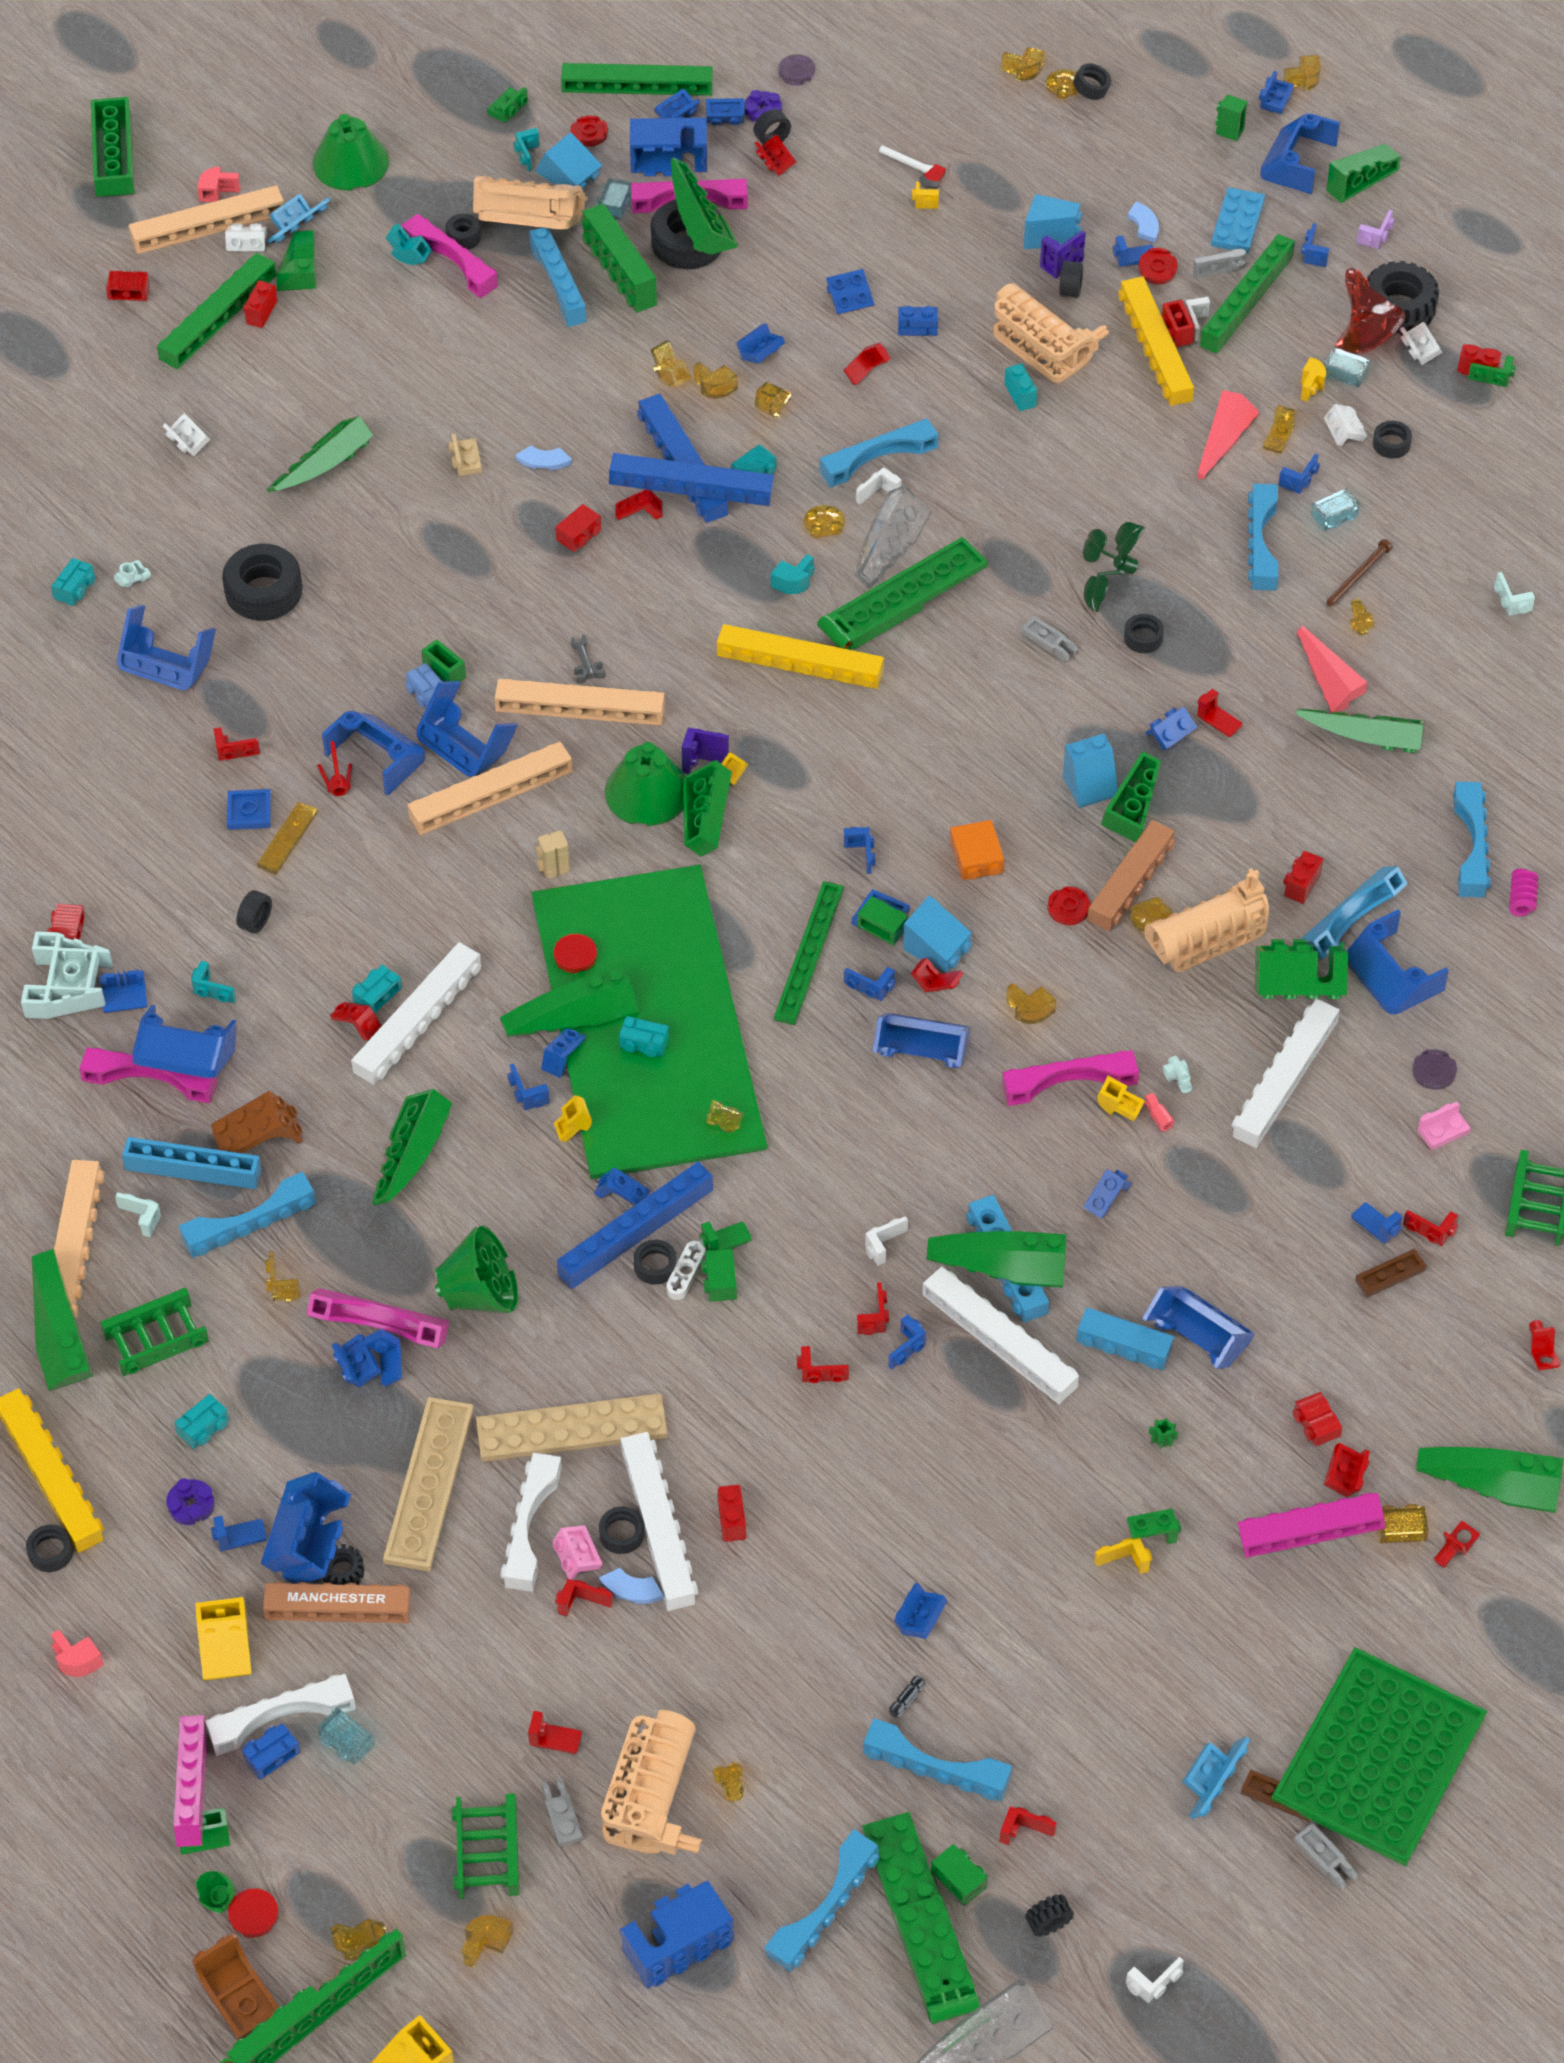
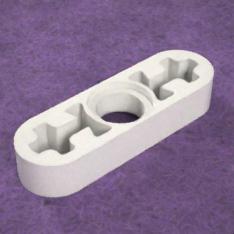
M691 1241L686 1245L667 1282V1295L673 1300L683 1299L687 1295L701 1267V1260L705 1259V1247L702 1246L700 1241ZM695 1250H699V1253H696L695 1256L693 1257V1260H691V1258H692V1253H691V1252H695ZM688 1266L692 1268V1272L683 1274L680 1272V1269ZM680 1280L681 1289L678 1288L677 1291H674L673 1288L678 1286Z

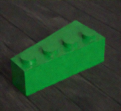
M1385 143L1330 162L1326 191L1340 203H1343L1397 172L1401 156Z
M716 760L683 777L684 845L701 857L718 848L732 771Z

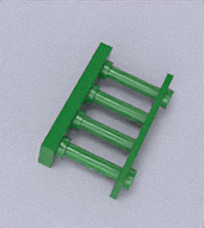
M1520 1149L1505 1236L1514 1237L1516 1229L1527 1228L1556 1234L1555 1245L1559 1246L1561 1238H1564V1188L1530 1182L1529 1179L1525 1178V1173L1530 1174V1172L1564 1178V1169L1532 1163L1531 1160H1528L1529 1151ZM1529 1190L1562 1197L1561 1206L1526 1200V1197H1522V1192ZM1528 1209L1559 1215L1558 1225L1523 1219V1216H1519V1210Z
M186 1287L100 1322L105 1340L114 1339L121 1352L123 1360L118 1362L122 1376L135 1374L140 1369L189 1349L201 1347L204 1343L209 1342L205 1326L197 1329L187 1310L192 1305ZM179 1312L188 1333L175 1338L166 1316ZM154 1321L158 1322L167 1341L157 1346H153L144 1325ZM132 1330H136L145 1351L135 1355L131 1354L123 1337V1334Z
M515 1793L505 1794L506 1803H501V1806L462 1808L461 1797H456V1806L451 1807L452 1821H456L458 1875H453V1888L458 1890L460 1899H465L464 1887L504 1885V1887L509 1888V1896L519 1895L517 1804ZM491 1816L506 1818V1826H502V1829L463 1831V1818ZM488 1839L507 1841V1849H502V1852L463 1854V1841ZM503 1862V1864L508 1865V1872H503L502 1875L464 1877V1864Z

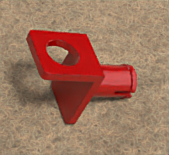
M1540 1320L1530 1322L1529 1330L1532 1334L1531 1356L1537 1369L1559 1368L1560 1361L1554 1351V1327L1544 1328ZM1549 1357L1553 1361L1551 1363H1542L1540 1359Z
M1460 1521L1451 1534L1446 1531L1443 1533L1446 1544L1433 1560L1441 1567L1446 1568V1565L1457 1552L1465 1556L1480 1537V1533L1464 1521ZM1462 1530H1467L1471 1533V1539L1466 1543H1462L1457 1539L1458 1533Z

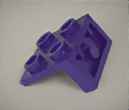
M1081 231L1062 245L1048 235L1043 237L1041 240L1040 267L1057 279L1061 276L1064 261L1082 262L1084 260L1086 233Z
M688 727L682 744V771L685 774H690L692 768L697 766L698 759L706 761L716 760L722 763L729 753V736Z

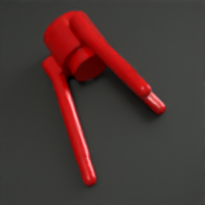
M331 741L335 775L329 781L321 764H318L317 767L327 786L328 793H332L334 796H343L351 789L352 764H348L346 778L339 774L335 743Z

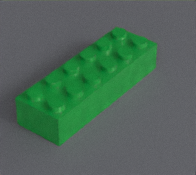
M129 97L91 100L93 181L96 197L135 194L132 117Z
M604 203L582 211L583 220H581V224L584 230L582 239L591 248L593 256L599 259L602 269H606L611 282H615L619 293L624 295L628 306L632 307L636 313L657 306L655 275Z

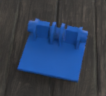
M864 269L826 278L828 283L826 289L828 294L831 293L837 315L875 305Z
M139 969L127 971V973L124 970L123 974H119V971H116V975L114 973H103V976H99L105 999L103 1013L147 1007L143 970L139 971Z

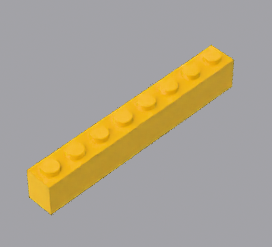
M1144 277L1121 281V287L1118 290L1119 300L1123 301L1125 313L1130 316L1131 326L1137 332L1138 342L1143 345L1145 357L1148 356L1150 368L1156 374L1157 384L1162 387L1164 399L1168 400L1170 406L1193 401L1194 386Z
M723 624L717 640V656L856 684L867 688L878 689L884 671V657L726 624Z
M18 1388L0 1397V1418L62 1527L70 1535L71 1542L77 1553H80L104 1541L102 1531H104L103 1524L99 1518L95 1519L92 1513H94V1510L89 1500L84 1501L82 1498L84 1493L78 1482L74 1483L71 1479L74 1476L69 1465H63L61 1451L58 1447L54 1448L51 1442H53V1439L48 1429L43 1430L41 1427L43 1421L38 1412L33 1413L31 1409L33 1404L28 1394L23 1395Z

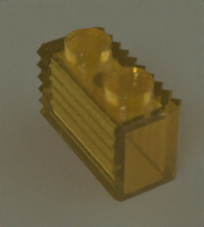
M1409 1504L1402 1508H1395L1392 1505L1382 1507L1386 1528L1377 1530L1380 1544L1427 1541L1429 1528L1425 1506L1418 1507L1416 1504Z

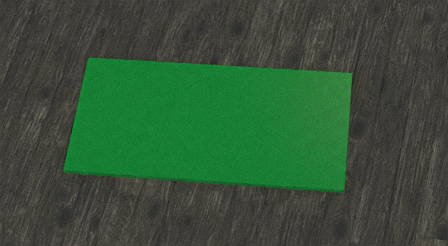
M701 864L532 891L531 897L551 990L597 973L624 966L631 981L639 1010L638 1015L631 1017L669 1026L670 1036L663 1057H649L642 1052H628L619 1047V1034L625 1019L600 1027L590 1028L589 1025L580 1026L578 1029H575L576 1032L585 1036V1041L567 1057L566 1064L573 1096H580L585 1100L592 1119V1124L587 1131L580 1129L590 1179L601 1178L603 1174L613 1167L627 1174L767 1150V1142ZM569 934H581L589 937L596 945L597 959L595 964L590 969L579 971V973L563 971L554 960L553 950L556 943L562 937ZM560 1028V1029H559L560 1034H561L566 1028Z

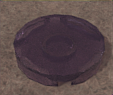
M793 54L786 56L778 65V75L783 78L785 83L803 85L806 81L809 80L810 82L814 78L815 63L804 55Z
M1430 1049L1423 1051L1419 1056L1417 1055L1414 1059L1412 1073L1417 1083L1423 1087L1432 1090L1444 1089L1454 1082L1457 1065L1455 1060H1452L1445 1051Z

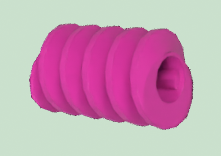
M1515 869L1511 873L1509 911L1514 916L1522 917L1537 909L1539 876L1527 869Z

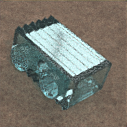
M608 178L607 183L602 185L601 197H597L596 206L604 203L614 219L621 220L631 195V182Z
M1334 347L1324 362L1328 378L1337 379L1357 388L1360 387L1367 375L1370 364L1368 359Z
M1345 488L1313 503L1311 516L1326 531L1327 529L1338 527L1344 521L1355 519L1358 515L1360 504L1352 496V493Z
M338 1707L318 1726L320 1742L327 1748L331 1746L337 1750V1755L344 1762L349 1761L355 1765L375 1745L373 1735Z

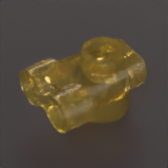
M1354 599L1351 601V609L1354 618L1350 619L1353 631H1357L1358 635H1366L1368 629L1375 627L1374 619L1371 612L1366 613V607L1362 605V600Z
M712 1100L706 1123L714 1126L719 1124L723 1131L733 1132L736 1128L739 1129L743 1113L734 1107H726L722 1105V1102Z
M733 1762L728 1767L717 1766L713 1769L712 1774L715 1781L723 1787L724 1798L731 1802L740 1800L744 1796L741 1779L743 1770L738 1762Z

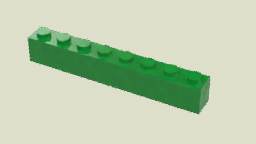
M562 63L561 89L562 93L674 95L685 89L691 96H712L713 66Z
M1280 234L1275 236L1201 330L1200 347L1218 354L1291 261L1294 252V240Z
M256 252L227 281H224L214 293H211L195 311L187 316L178 327L174 328L164 340L159 342L157 345L159 360L178 370L245 306L250 297L249 295L253 292L258 281L270 283L276 277L275 262Z

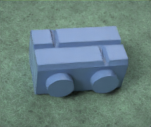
M424 663L417 667V669L407 672L405 687L410 694H415L417 702L421 707L425 706L427 708L438 682L442 681L428 664Z

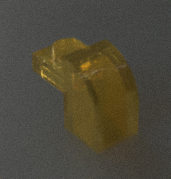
M1027 47L1022 56L1004 51L1001 70L1016 74V80L1018 81L1032 80L1040 74L1044 67L1045 51Z
M1319 55L1300 56L1299 67L1284 68L1283 81L1295 84L1294 87L1303 86L1304 91L1315 88L1319 83L1321 71Z
M664 341L650 350L656 363L654 370L659 378L668 386L678 387L692 378L685 360L676 358L670 341Z
M701 362L693 365V378L698 385H701V394L703 396L719 399L730 395L738 389V375L726 365L721 366L714 372H711Z
M766 381L756 390L755 408L772 417H778L780 409L791 399V393Z
M1014 983L1007 987L1006 1000L1012 1008H1015V1019L1026 1024H1036L1046 1020L1055 1013L1056 999L1042 986L1029 996Z
M482 1915L470 1921L465 1927L467 1940L461 1951L464 1964L474 1968L484 1947L503 1954L513 1934L512 1922L495 1915Z
M369 1918L353 1928L338 1923L330 1928L333 1945L337 1951L342 1952L344 1960H358L360 1954L365 1949L374 1947L386 1933L384 1923Z

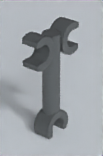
M582 635L581 642H576L574 637H571V646L573 649L578 650L583 666L574 668V674L578 675L577 683H584L587 678L592 679L595 677L602 679L606 677L605 670H601L603 669L601 661L591 665L585 648L587 646L586 636Z

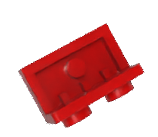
M777 134L762 146L758 141L755 142L758 148L756 153L762 160H767L764 164L770 172L774 170L780 176L797 163Z
M1342 1443L1336 1444L1323 1485L1345 1497L1359 1492L1364 1484V1480H1362L1364 1472L1370 1463L1368 1460L1370 1451L1365 1449L1358 1453Z

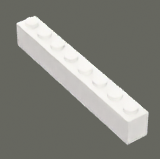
M459 942L351 1060L353 1073L373 1085L379 1079H383L387 1070L400 1060L405 1050L410 1049L415 1039L427 1030L428 1025L440 1016L443 1008L452 1003L455 995L467 986L468 981L473 975L475 976L479 973L481 969L480 954Z
M1315 999L1312 1006L1308 1005L1303 1014L1304 1018L1302 1021L1298 1020L1295 1024L1293 1035L1286 1038L1283 1044L1284 1049L1282 1052L1278 1051L1275 1055L1273 1066L1266 1069L1262 1083H1257L1252 1093L1253 1097L1251 1100L1247 1099L1245 1101L1242 1114L1240 1116L1237 1115L1233 1120L1234 1138L1255 1148L1259 1146L1336 1026L1340 1009L1318 999Z
M941 1266L923 1283V1296L1057 1404L1060 1405L1078 1388L1079 1375L1074 1368L1066 1366L1055 1353L1047 1351L1040 1341L1032 1339L1021 1326L1012 1323L1005 1313L997 1311L987 1299L978 1296L971 1286L963 1284L958 1280L952 1271H947Z
M648 1432L621 1438L623 1458L639 1514L643 1519L645 1535L667 1611L695 1605V1595H698L696 1581H691L690 1574H692L690 1561H685L683 1555L686 1554L684 1540H679L678 1534L681 1533L678 1520H673L672 1517L675 1510L672 1499L668 1500L666 1496L669 1493L666 1479H661L660 1474L663 1473L660 1459L656 1460L654 1455L657 1453L655 1440H650Z

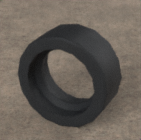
M1086 63L1078 69L1073 84L1078 93L1085 98L1098 100L1106 95L1111 85V77L1103 67L1093 63ZM1084 77L1095 79L1101 86L1091 85Z
M772 109L763 113L756 120L753 132L761 144H765L776 134L783 142L791 131V123L782 111ZM780 122L774 131L765 134L771 125Z
M1382 422L1374 431L1373 448L1382 457L1389 459L1403 457L1409 452L1411 447V430L1402 422ZM1396 435L1402 438L1403 442L1400 444H1388L1381 437Z
M1134 615L1125 624L1124 641L1132 651L1138 653L1154 652L1163 642L1164 626L1153 615ZM1138 628H1148L1154 631L1156 635L1153 638L1140 639L1135 637L1132 631Z
M256 890L248 892L237 912L236 922L238 927L254 934L260 932L271 913V897Z
M659 1239L641 1243L633 1255L634 1271L637 1277L643 1282L652 1285L667 1282L677 1264L674 1248L666 1241ZM659 1253L666 1256L669 1263L663 1269L652 1271L642 1266V1259L649 1254Z
M625 1506L614 1507L606 1511L599 1522L601 1543L607 1550L617 1554H627L636 1550L644 1538L643 1519L639 1513ZM625 1520L634 1524L636 1531L632 1537L626 1540H616L608 1535V1527L616 1521Z
M58 1525L40 1526L29 1535L26 1542L29 1561L34 1568L42 1572L59 1571L70 1562L73 1555L70 1535ZM51 1538L62 1541L64 1548L57 1556L47 1559L41 1558L36 1554L35 1549L42 1541Z

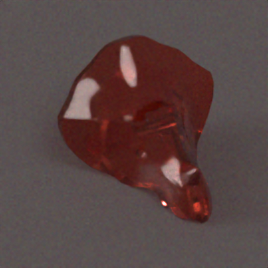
M1349 268L1345 273V286L1351 306V318L1335 346L1339 351L1347 355H1360L1375 349L1389 339L1404 322L1405 313L1400 307L1390 303L1384 296L1375 292L1360 271Z

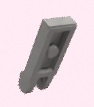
M1234 249L1232 252L1194 258L1193 275L1195 278H1202L1242 269L1246 263L1243 259L1246 257V251Z
M1035 616L1021 628V634L1054 653L1057 658L1063 661L1069 659L1067 651L1074 654L1078 650L1077 645L1066 638L1064 634Z
M562 1778L556 1779V1786L560 1796L555 1798L551 1797V1790L547 1782L541 1783L545 1796V1806L558 1846L563 1847L583 1841L580 1827Z
M1313 1823L1294 1837L1293 1841L1326 1876H1329L1331 1882L1342 1890L1346 1883L1335 1871L1338 1867L1341 1868L1342 1872L1349 1879L1354 1880L1358 1877L1355 1870L1346 1861V1857Z

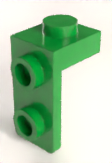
M1506 355L1503 369L1471 363L1468 379L1507 387L1509 378L1514 377L1516 366L1513 365L1514 357Z
M710 1221L701 1224V1234H699L700 1242L703 1247H706L707 1251L732 1249L752 1240L743 1221L714 1231Z
M1173 1508L1127 1517V1524L1133 1540L1165 1534L1167 1544L1177 1543L1178 1533H1181L1179 1519L1175 1518Z

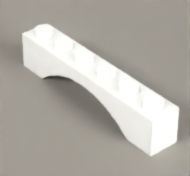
M533 1453L531 1461H527L525 1475H528L527 1481L522 1482L520 1495L523 1496L522 1502H517L516 1516H518L517 1523L513 1522L511 1527V1537H513L512 1543L507 1544L506 1548L508 1561L507 1564L502 1565L501 1578H504L505 1588L529 1592L534 1591L538 1566L537 1559L531 1551L528 1542L529 1526L539 1505L558 1487L562 1470L561 1457Z
M346 1674L340 1676L333 1675L325 1681L309 1683L304 1688L295 1691H285L280 1696L271 1699L265 1698L247 1707L240 1706L226 1714H216L210 1719L205 1720L215 1755L219 1756L239 1749L256 1729L280 1716L311 1712L335 1717L356 1710V1706Z

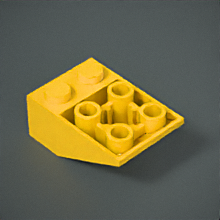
M244 1597L195 1603L203 1681L252 1675L247 1611Z
M419 2015L401 2029L371 2063H454L452 2050L423 2017Z

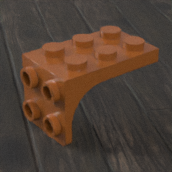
M270 1090L211 1124L217 1148L221 1151L243 1154L258 1144L276 1137L290 1138L298 1144L303 1142L301 1135L303 1131L296 1118L298 1115L296 1108L292 1104L289 1105L281 1096L275 1095Z
M235 1933L230 1936L225 1935L211 1948L199 1951L192 1960L198 1982L237 2040L250 2035L257 2024L262 2021L266 2022L279 2007L246 1958Z

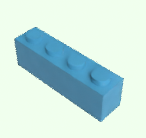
M1086 1308L1077 1329L1076 1341L1087 1347L1092 1346L1101 1349L1107 1354H1116L1129 1361H1137L1146 1364L1150 1368L1164 1370L1173 1349L1174 1336Z

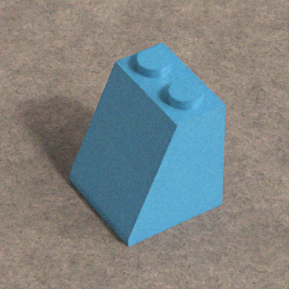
M570 132L545 152L535 172L555 185H578L583 190L588 185L587 182L590 180L593 182L600 176L599 171L602 164Z
M1035 194L1025 220L1024 249L1041 248V240L1046 235L1062 245L1081 232L1082 226H1079V224L1081 223L1083 212H1080V203Z
M1104 733L1065 745L1063 779L1079 808L1111 799L1118 791L1113 749Z
M929 895L904 923L903 950L919 959L928 958L932 965L943 973H947L951 968H955L960 961V957L964 953L967 954L972 947L971 932Z

